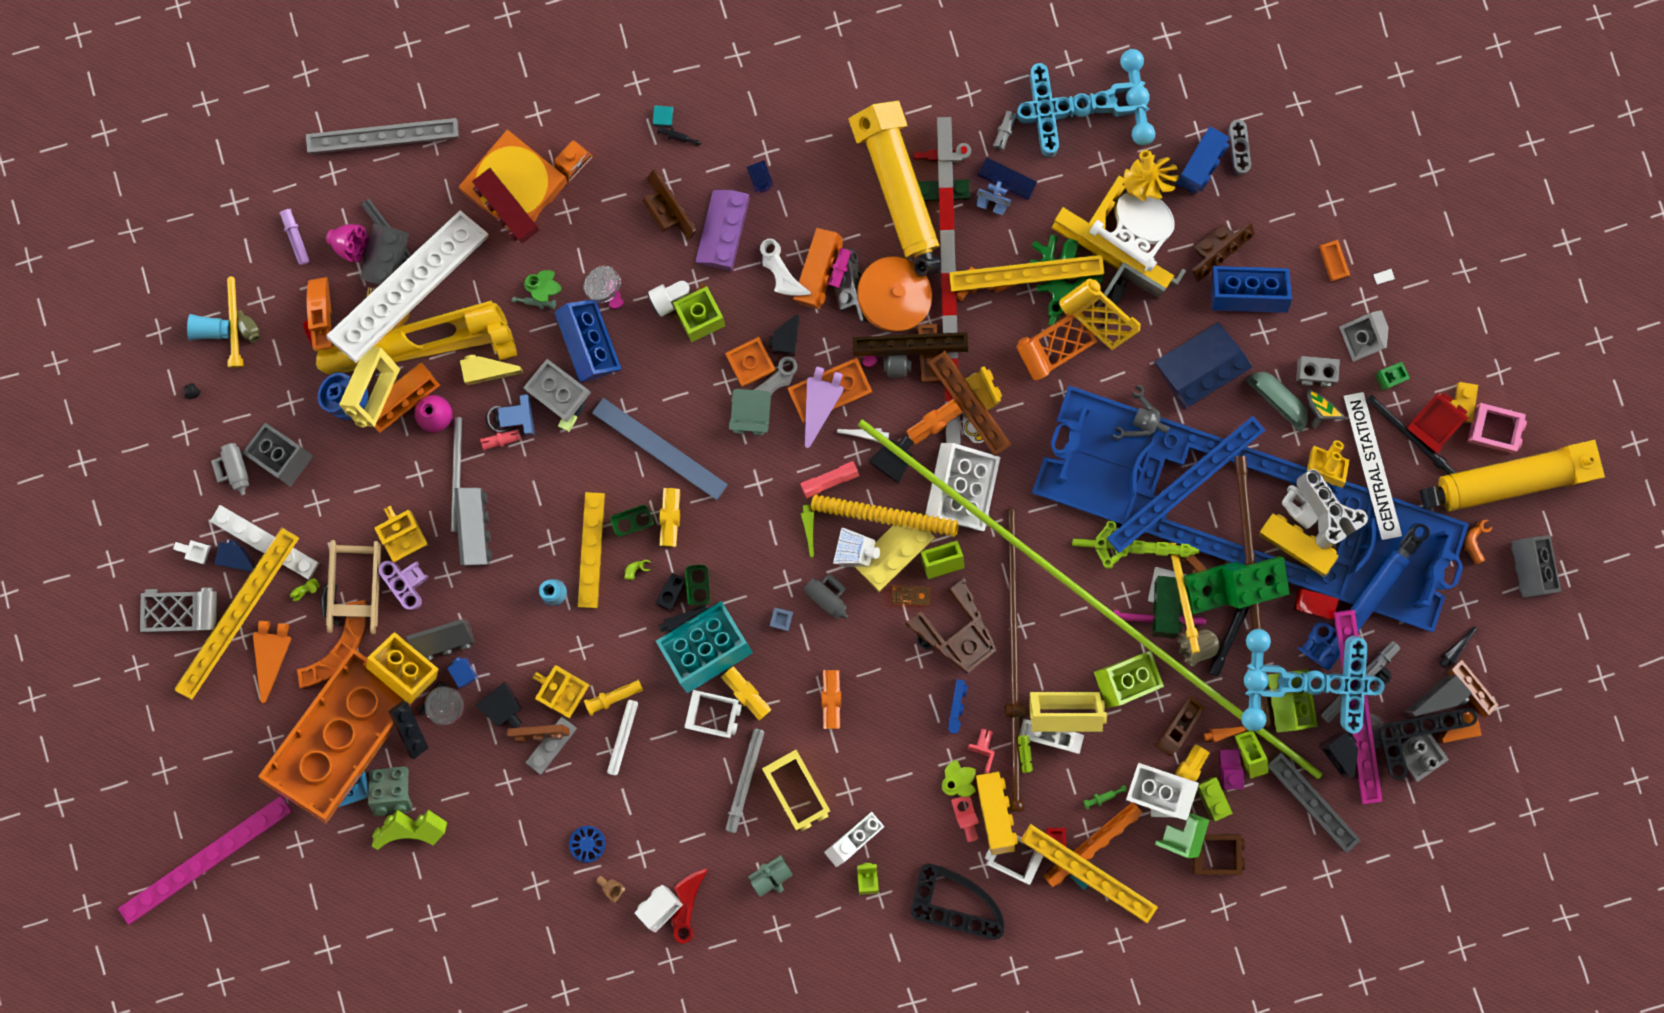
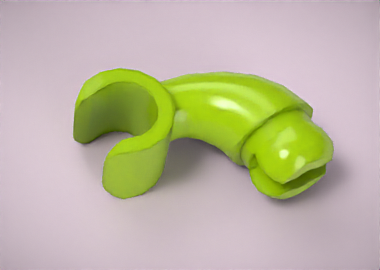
M643 560L631 563L625 569L624 578L634 580V574L639 568L646 572L650 571L651 569L644 568V564L646 562L651 563V561Z
M315 578L310 579L305 585L295 588L290 594V598L293 597L295 602L299 601L308 591L315 593L317 591L316 588H319L320 585Z

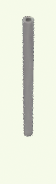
M460 417L454 418L451 532H458L454 488H460L462 418Z

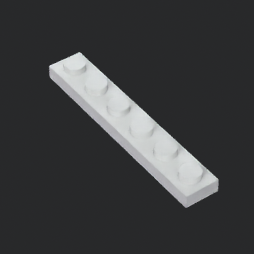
M219 505L210 520L213 524L263 553L266 552L275 538L222 505ZM295 548L291 550L283 562V565L309 580L320 564Z

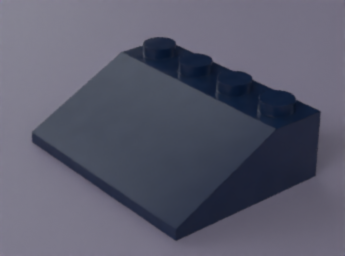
M1219 322L1154 361L1184 410L1253 367L1241 348Z

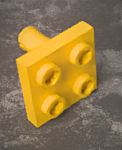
M1335 440L1328 451L1313 446L1310 451L1307 471L1311 469L1316 470L1326 482L1343 488L1346 483L1349 460L1343 458L1340 454L1344 444Z

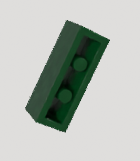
M1158 576L1154 581L1152 636L1175 639L1182 632V621L1179 620L1180 614L1183 612L1176 577Z

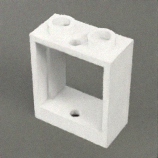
M693 690L685 728L731 738V735L736 734L738 724L734 722L736 716H740L742 705L736 699ZM701 697L733 704L727 732L694 725Z
M1016 835L1017 841L1021 842V837ZM990 848L985 859L987 860V865L1030 885L1043 855L1034 851L1023 876L993 862L996 855L991 856Z

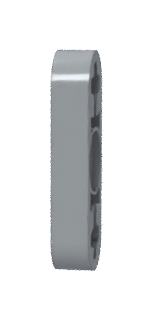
M1237 119L1228 128L1233 171L1238 175H1244L1251 168L1246 123ZM1238 125L1242 130L1239 132V138L1234 140L1237 137V131L1233 130V128ZM1242 143L1245 146V150L1243 152L1236 151L1235 144ZM1241 156H1244L1242 158V163L1246 165V167L1243 170H1241V167L1237 166L1240 163Z

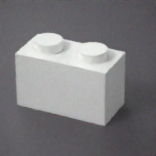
M661 885L653 890L651 897L647 901L640 903L635 914L649 930L656 933L683 904L669 888Z

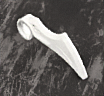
M774 239L764 240L760 246V251L763 254V266L770 269L775 275L776 286L774 291L791 296L810 295L811 292L795 280L779 256L781 252L780 245ZM773 244L775 246L774 251L767 253V247Z

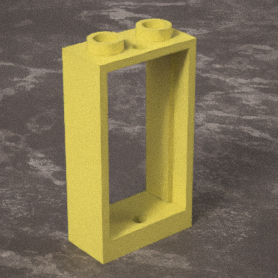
M372 347L359 360L339 404L345 411V414L350 416L359 427H375L400 371V368L382 348ZM375 368L380 371V375L365 409H363L359 403Z
M1030 692L1029 711L1032 732H1103V724L1107 723V713L1104 712L1105 702L1101 700L1100 692ZM1040 709H1095L1096 713H1040Z
M797 749L762 768L796 830L801 829V831H804L812 826L810 822L816 819L820 822L828 817L827 813L830 812V809ZM794 759L797 760L823 807L821 811L799 823L771 775V772Z

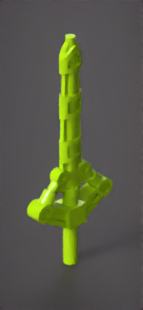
M1114 521L1107 522L1106 526L1096 537V540L1073 539L1072 546L1095 548L1105 569H1111L1113 564L1118 562L1120 558L1127 557L1128 553H1151L1162 556L1176 554L1180 555V557L1199 554V549L1191 547L1189 544H1181L1179 546L1170 545L1166 542L1151 543L1134 540L1123 551L1118 553L1106 539L1118 529ZM1107 549L1115 550L1116 555L1110 558Z

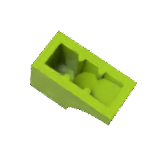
M1248 731L1236 735L1235 741L1250 779L1269 773L1268 759L1255 733Z

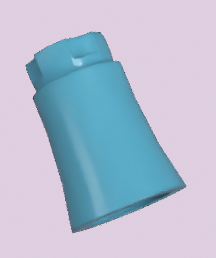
M189 314L187 322L188 340L229 339V320Z
M550 579L540 585L539 594L546 604L556 606L565 600L567 589L560 580ZM550 588H554V593L552 595L548 593V590Z

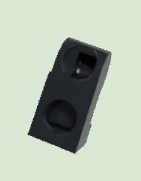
M672 573L657 598L656 605L672 613L686 579Z

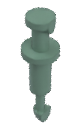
M513 297L511 299V302H524L525 305L539 306L542 310L544 306L550 307V309L556 308V300L543 303L529 297L524 299Z

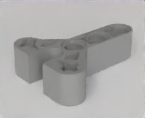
M1311 469L1297 478L1296 482L1299 490L1318 516L1319 534L1316 536V543L1320 548L1328 549L1367 523L1368 517L1363 510H1354L1339 503L1318 471Z

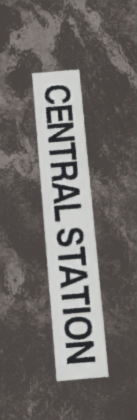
M1364 392L1345 395V404L1381 538L1385 540L1400 537L1402 533Z

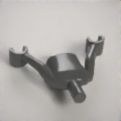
M1141 385L1135 386V389L1141 393L1133 392L1132 396L1135 399H1139L1146 409L1140 407L1132 425L1143 431H1123L1122 428L1117 427L1115 431L1120 433V436L1113 434L1112 439L1114 441H1120L1123 437L1149 436L1156 430L1167 434L1170 428L1160 423V412L1143 396L1144 388Z

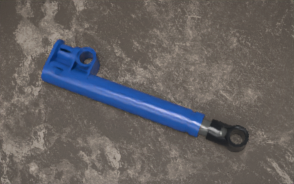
M1414 523L1410 526L1409 532L1399 544V550L1397 552L1394 550L1391 553L1390 558L1386 560L1350 609L1355 610L1358 631L1404 570L1403 568L1410 562L1408 557L1411 554L1414 555L1423 541L1429 538L1430 530L1426 525ZM1418 527H1422L1424 530L1421 537H1416L1415 530ZM1319 621L1314 624L1311 633L1308 635L1309 639L1303 647H1298V650L1330 671L1340 657L1336 629L1326 622ZM1326 626L1327 633L1320 636L1318 634L1319 628Z

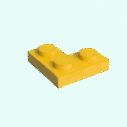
M1458 382L1455 400H1452L1451 403L1456 407L1461 405L1468 411L1466 415L1469 419L1464 422L1473 423L1478 385Z

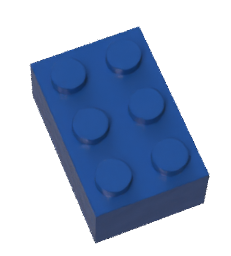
M1209 126L1176 184L1196 195L1198 190L1202 191L1211 178L1209 175H1212L1220 162L1218 159L1222 158L1229 147L1227 141L1230 137Z

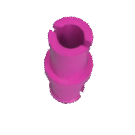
M840 248L836 263L832 266L834 269L828 282L829 285L840 288L844 272H847L846 266L852 253L851 251Z

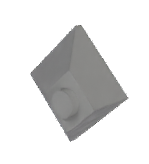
M1382 310L1369 313L1339 327L1353 362L1387 348L1389 327Z

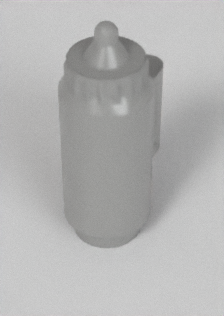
M236 443L224 445L221 447V457L211 461L217 482L222 483L229 480L234 491L238 490L241 495H245V489L249 487V477L240 448L237 447ZM221 461H223L227 473L225 477L220 465Z

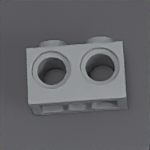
M1301 356L1297 360L1296 382H1302V385L1312 386L1313 383L1321 384V387H1332L1339 380L1340 359ZM1305 367H1308L1312 370V376H1307L1305 374ZM1324 369H1328L1331 372L1330 378L1324 376Z

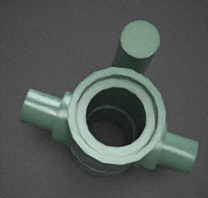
M780 855L768 864H762L759 870L748 877L757 894L762 897L772 889L776 890L777 893H781L784 890L782 883L792 877L793 874Z

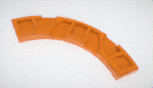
M366 600L349 602L346 605H367ZM346 616L343 634L330 653L313 665L297 669L299 689L314 686L332 677L351 649H358L365 631L367 617Z

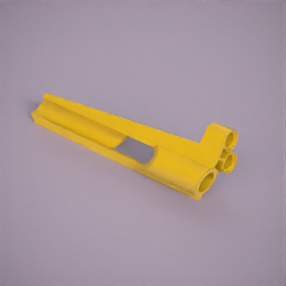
M492 301L400 326L390 330L373 346L382 348L394 362L493 343V349L497 351L499 361L517 356L516 346L511 330L507 325L506 317L501 308ZM445 322L451 323L456 327V332L453 336L422 345L412 343L405 335L406 333ZM335 345L333 349L318 351L316 356L317 369L330 375L355 371L359 362L358 360L355 363Z

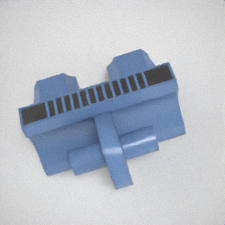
M998 181L996 186L989 184L987 188L994 191V193L979 188L977 206L986 209L989 200L994 201L996 205L993 212L1003 215L1007 206L1009 207L1011 199L997 195L998 193L1005 195L1007 191L1000 188L1002 182Z

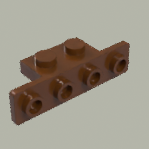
M656 169L652 170L647 180L655 190V193L644 197L642 202L662 232L678 225L687 240L692 238L696 232L694 223L689 220L684 208L679 205L674 197V193L664 182L662 175Z
M1248 222L1234 233L1222 223L1194 247L1195 252L1204 258L1192 270L1198 282L1209 275L1213 266L1221 265L1226 258L1235 253L1239 247L1254 236L1252 224Z

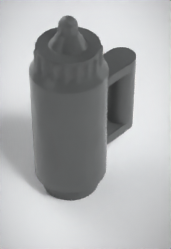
M830 573L822 582L812 578L804 587L806 595L835 619L839 617L848 619L845 611L847 606L839 598L847 588ZM826 581L839 591L837 595L824 585Z

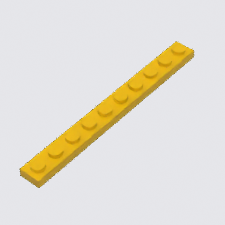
M284 528L280 529L175 687V691L191 700L194 698L299 540L298 536Z

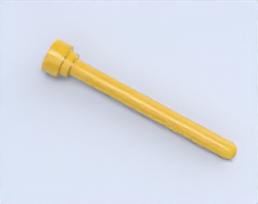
M230 276L227 278L231 355H229L227 361L228 368H241L244 365L243 359L239 355L235 278Z

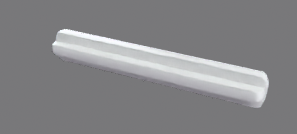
M628 700L607 771L611 775L618 774L637 710V701Z

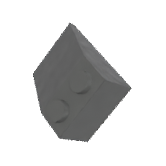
M267 423L263 424L242 452L290 487L313 458L312 454Z
M1457 675L1445 676L1404 711L1403 714L1404 716H1418L1458 705L1462 706L1469 701L1468 696L1472 692Z

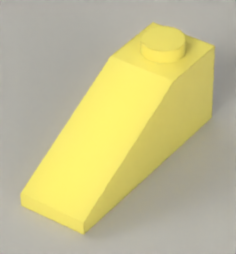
M468 355L464 357V360H460L464 382L467 385L523 373V369L520 366L479 356L476 357V355Z

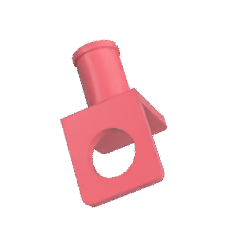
M981 729L977 745L969 744L967 750L989 756L984 774H988L995 751L988 748L993 732L988 731L985 738L987 730Z
M961 796L952 799L951 802L957 822L961 829L964 828L967 841H976L979 836L975 824H978L979 821L975 814L971 797ZM959 802H967L968 808L965 811L958 810Z

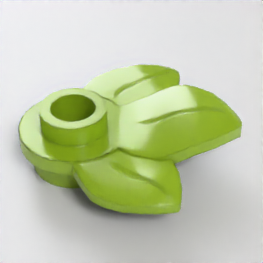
M957 760L949 763L945 769L946 778L942 782L943 792L949 796L958 794L962 797H969L973 795L976 790L971 783L975 778L976 769L971 767L961 768ZM950 782L955 784L953 789L948 788Z

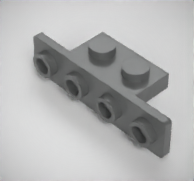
M847 249L852 252L846 266L847 272H844L840 288L834 287L840 310H846L856 306L860 321L870 323L863 315L857 300V286L862 275L857 263L858 256L853 249Z

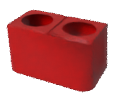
M1298 589L1293 610L1333 620L1334 612H1336L1340 599L1305 589Z

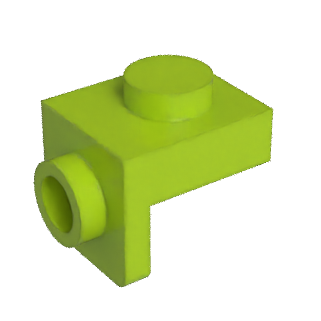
M872 863L858 865L859 895L879 894L877 865Z

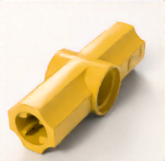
M663 488L662 509H660L659 522L661 526L660 546H677V531L680 525V489Z
M734 666L721 676L723 681L734 691L733 694L744 706H747L759 721L771 711L768 704L758 695V691L749 681L743 678Z
M1194 744L1186 760L1179 765L1175 775L1196 782L1201 772L1200 769L1210 752Z

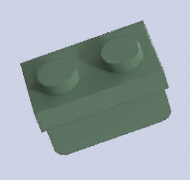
M734 389L729 430L739 434H743L745 431H753L752 434L764 435V432H768L771 393L761 390Z
M406 766L370 771L368 805L373 816H384L395 813L397 810L402 813L412 811V802L408 795L409 770Z

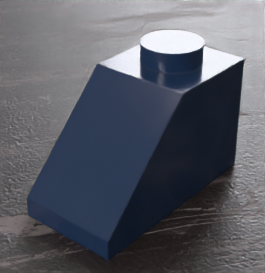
M227 539L226 543L219 542L215 565L250 572L254 570L256 565L245 548L238 545V541Z

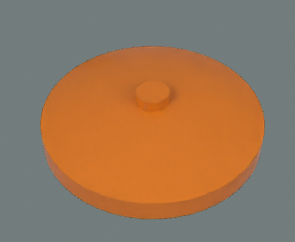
M885 257L872 263L861 275L857 286V300L863 315L874 326L888 332H904L917 326L928 314L932 303V289L927 276H919L915 272L912 261L901 257Z

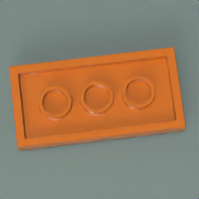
M858 358L823 372L821 380L832 383L835 372L843 374L839 386H842L844 390L832 411L873 393ZM807 380L787 388L802 423L806 422Z

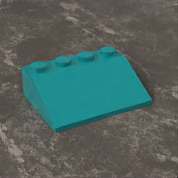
M722 601L656 640L686 693L691 692L753 654Z

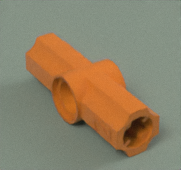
M952 399L938 410L935 409L922 418L923 420L906 432L914 444L917 445L931 434L934 435L947 426V423L961 415L963 411L957 402Z
M823 670V729H840L841 691L839 670Z

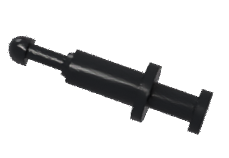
M659 125L657 134L667 135L668 140L673 138L685 143L688 141L692 142L696 146L701 145L700 140L690 139L688 135L673 131L674 128L672 127L671 130H667Z

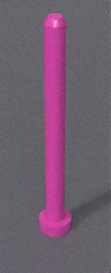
M1119 610L1113 611L1124 621L1153 623V615L1120 613ZM1180 616L1179 621H1182V624H1186L1185 618ZM1192 617L1194 625L1206 624L1205 618Z

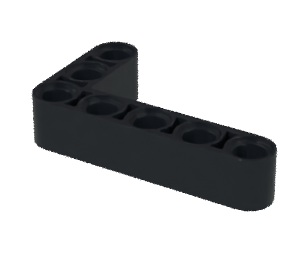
M1461 709L1383 725L1379 733L1389 776L1394 780H1400L1407 775V765L1401 743L1402 739L1470 727L1477 722V713L1473 709ZM1464 713L1472 715L1473 720L1471 723L1463 721L1462 716ZM1445 716L1452 718L1453 725L1451 727L1443 724ZM1425 720H1430L1433 723L1432 730L1429 731L1423 727ZM1405 724L1413 726L1414 731L1412 734L1404 732L1403 727ZM1386 727H1390L1394 730V736L1392 738H1388L1384 735V729ZM1394 746L1398 749L1399 754L1397 757L1389 755V747ZM1394 766H1400L1403 769V774L1400 777L1393 774L1392 769Z

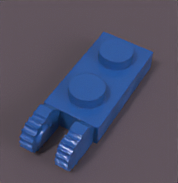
M956 679L948 722V730L952 734H956L961 726L958 716L963 714L964 704H961L962 696L966 697L968 685H964V680Z

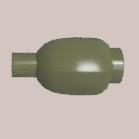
M242 310L237 311V326L244 339L249 340L250 343L258 341L260 339V330L254 320L249 316H245Z

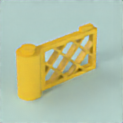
M1087 279L1059 301L1060 307L1066 314L1075 316L1111 350L1140 331V323L1133 317L1129 318L1100 291V285L1096 280ZM1100 299L1105 303V307H1095V302ZM1092 311V317H1084L1081 312ZM1094 312H1104L1105 318H1094ZM1108 313L1117 314L1119 320L1108 319ZM1094 323H1104L1105 329H1097ZM1108 324L1119 325L1118 330H1108ZM1121 325H1128L1132 330L1121 331ZM1107 335H1117L1118 339L1112 342L1107 338Z

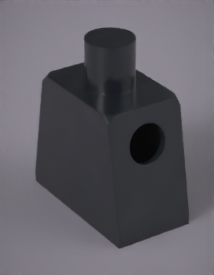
M904 435L899 443L892 439L890 440L909 456L913 457V454L907 451L913 443L910 438ZM885 446L869 460L871 465L897 484H899L908 467L905 461Z
M503 682L475 705L498 726H503L507 722L511 728H518L522 724L516 716L522 710V707L507 682Z

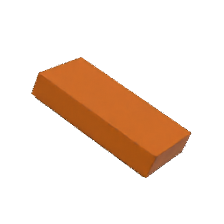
M1336 240L1320 245L1319 249L1330 281L1333 282L1349 277L1350 273L1339 241Z

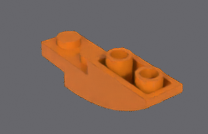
M327 277L308 280L307 286L308 328L311 331L312 345L315 352L334 348V344L326 336L332 331L330 318L332 309Z

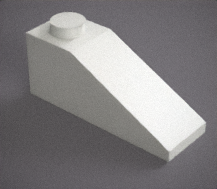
M1023 719L1019 736L1028 735L1030 741L1078 754L1080 753L1084 735L1076 732H1032L1031 720Z

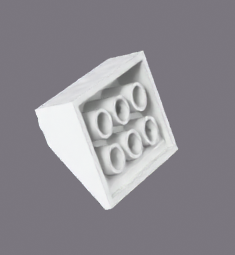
M941 443L934 475L988 516L1000 457L955 443ZM932 483L926 514L929 517L933 515L934 518L938 516L940 519L944 517L946 520H958L961 527L985 531L986 524Z

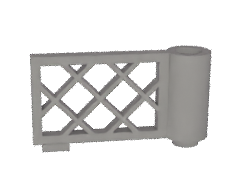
M201 588V591L171 593H158V589H145V593H141L140 632L213 631L217 625V592L213 591V588ZM187 596H193V604L187 608L182 601ZM147 597H153L158 602L152 609L147 606ZM168 597H172L176 601L170 609L163 603ZM160 605L167 611L161 619L154 613ZM178 605L185 610V613L179 619L173 613ZM188 614L193 618L192 627H186L181 622ZM152 615L157 623L152 628H146V620ZM169 615L176 621L171 627H167L163 623Z

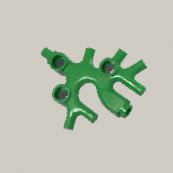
M1050 235L1048 246H1043L1035 240L1031 247L1037 250L1043 256V259L1041 261L1031 259L1030 263L1056 260L1053 255L1058 236ZM1067 239V242H1064L1061 258L1058 260L1076 258L1079 249L1078 241ZM1102 275L1080 277L1073 284H1068L1062 279L1036 285L1037 292L1048 291L1052 295V301L1048 306V316L1050 317L1048 326L1055 324L1057 319L1061 317L1063 312L1059 304L1061 298L1087 279L1103 283ZM1053 307H1057L1059 311H1054Z

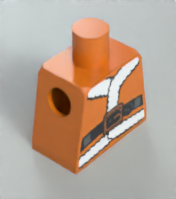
M573 140L556 157L555 168L566 176L567 181L570 183L593 156Z

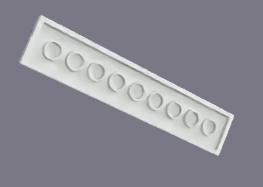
M459 211L326 335L327 339L356 363L488 238V233L462 211Z

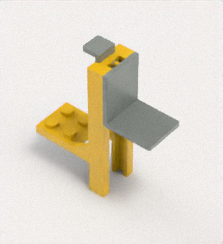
M1118 176L1089 223L1064 207L1061 209L1051 229L1067 239L1077 240L1080 247L1095 256L1102 255L1103 261L1118 269V272L1104 292L1106 297L1119 276H1122L1159 299L1167 286L1170 285L1175 288L1186 270L1182 269L1175 279L1173 274L1158 265H1155L1151 272L1145 271L1146 266L1099 234L1093 236L1089 233L1097 220L1104 224L1102 228L1105 229L1106 216L1109 215L1116 203L1113 200L1117 201L1125 189L1123 183L1126 179ZM1099 300L1096 307H1100L1103 302Z

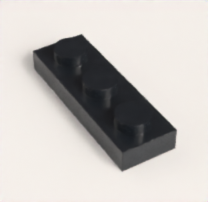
M402 700L388 711L409 757L412 759L417 758L429 747L408 702Z

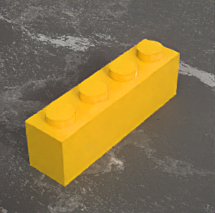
M1272 513L1261 529L1259 536L1325 578L1338 560L1339 555L1336 554L1337 551L1332 547L1328 549L1320 548L1316 543L1315 536L1310 535L1309 537L1303 533L1304 530L1297 525L1292 526L1287 523L1288 520L1282 515L1278 514L1276 516Z
M999 772L977 775L976 784L991 856L1014 852L1015 844H1018L1016 832L1012 833L1011 826H1014L1012 814H1008L1007 808L1010 807L1008 796H1004L1003 792L1006 789L1005 780L1000 778Z

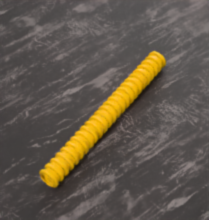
M815 494L811 501L812 511L829 512V514L835 513V515L838 516L840 514L842 517L846 515L848 518L852 516L853 519L858 517L859 520L863 518L865 521L869 519L870 522L875 520L876 523L881 522V524L886 522L887 525L893 524V526H904V528L922 529L924 532L928 530V532L931 533L933 531L935 534L939 532L941 535L945 533L946 536L951 534L952 537H955L959 526L958 520H946L944 517L940 519L938 516L934 518L933 515L929 517L927 514L923 516L922 513L917 515L916 512L911 514L910 511L906 513L904 510L900 512L899 509L893 510V508H882V506L876 507V505L870 506V504H859V502H847V500L844 499L842 501L839 498L836 500L834 497L830 499L828 496L824 498L823 495L819 497Z

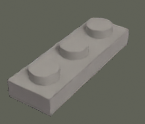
M561 717L555 725L562 724L568 727L569 736H563L561 740L544 738V741L541 742L526 761L539 774L546 770L578 729L564 717Z

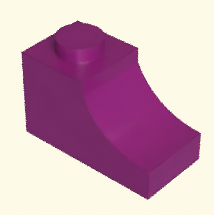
M1219 750L1221 789H1244V772L1241 766L1240 750Z

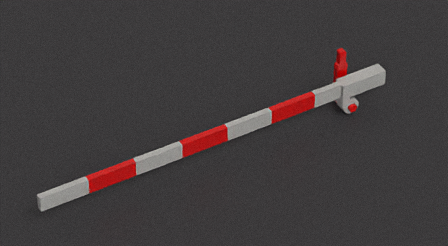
M937 117V150L914 153V159L938 161L943 333L957 332L956 292H951L949 272H956L952 163L965 162L971 154V147L967 143H961L956 149H952L951 117ZM958 352L947 353L958 368ZM944 386L946 404L954 398ZM960 415L947 423L946 443L961 445Z

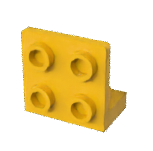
M984 366L978 373L965 378L987 410L999 405L1002 394L998 386L994 387L992 383L994 378L989 369L986 370Z

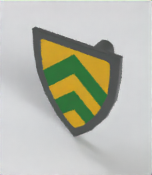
M1310 388L1307 389L1308 407L1316 415L1310 423L1312 427L1317 428L1323 419H1346L1341 411L1328 399Z

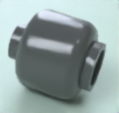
M888 355L887 358H884V373H887L889 378H905L907 372H911V360H907L906 355Z

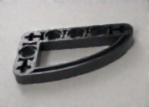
M929 863L921 867L910 909L911 915L915 919L993 940L1000 939L1003 936L1005 925L1002 913L995 901L982 888L949 869ZM928 867H931V870L934 872V875H930L928 880L929 882L933 881L932 885L920 883L921 879H926V874L923 871L927 870ZM937 875L954 880L976 893L990 907L996 921L930 904ZM926 886L929 888L930 893L927 897L919 895L918 890L920 887ZM919 905L925 911H928V907L932 908L929 913V919H926L927 914L924 913L917 916L914 908H918ZM940 910L943 912L944 917L941 921L933 919L934 911ZM959 915L962 917L963 922L960 926L952 924L951 919L953 916ZM974 920L981 922V929L978 931H973L970 927L971 922ZM985 922H988L987 927L994 928L997 925L1000 933H996L993 936L991 931L986 930V934H983Z

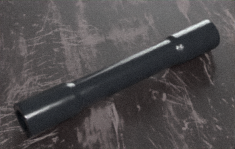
M1249 606L1236 609L1229 629L1209 667L1208 673L1216 677L1219 676L1237 632L1250 609Z

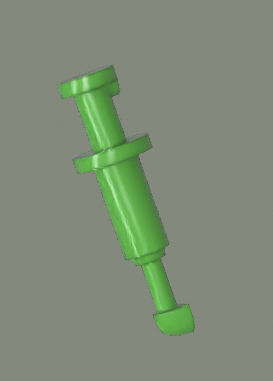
M1126 785L1121 786L1122 789L1117 791L1111 790L1099 796L1094 794V799L1083 801L1085 808L1088 810L1090 806L1095 804L1099 807L1102 806V802L1115 798L1116 794L1126 792Z

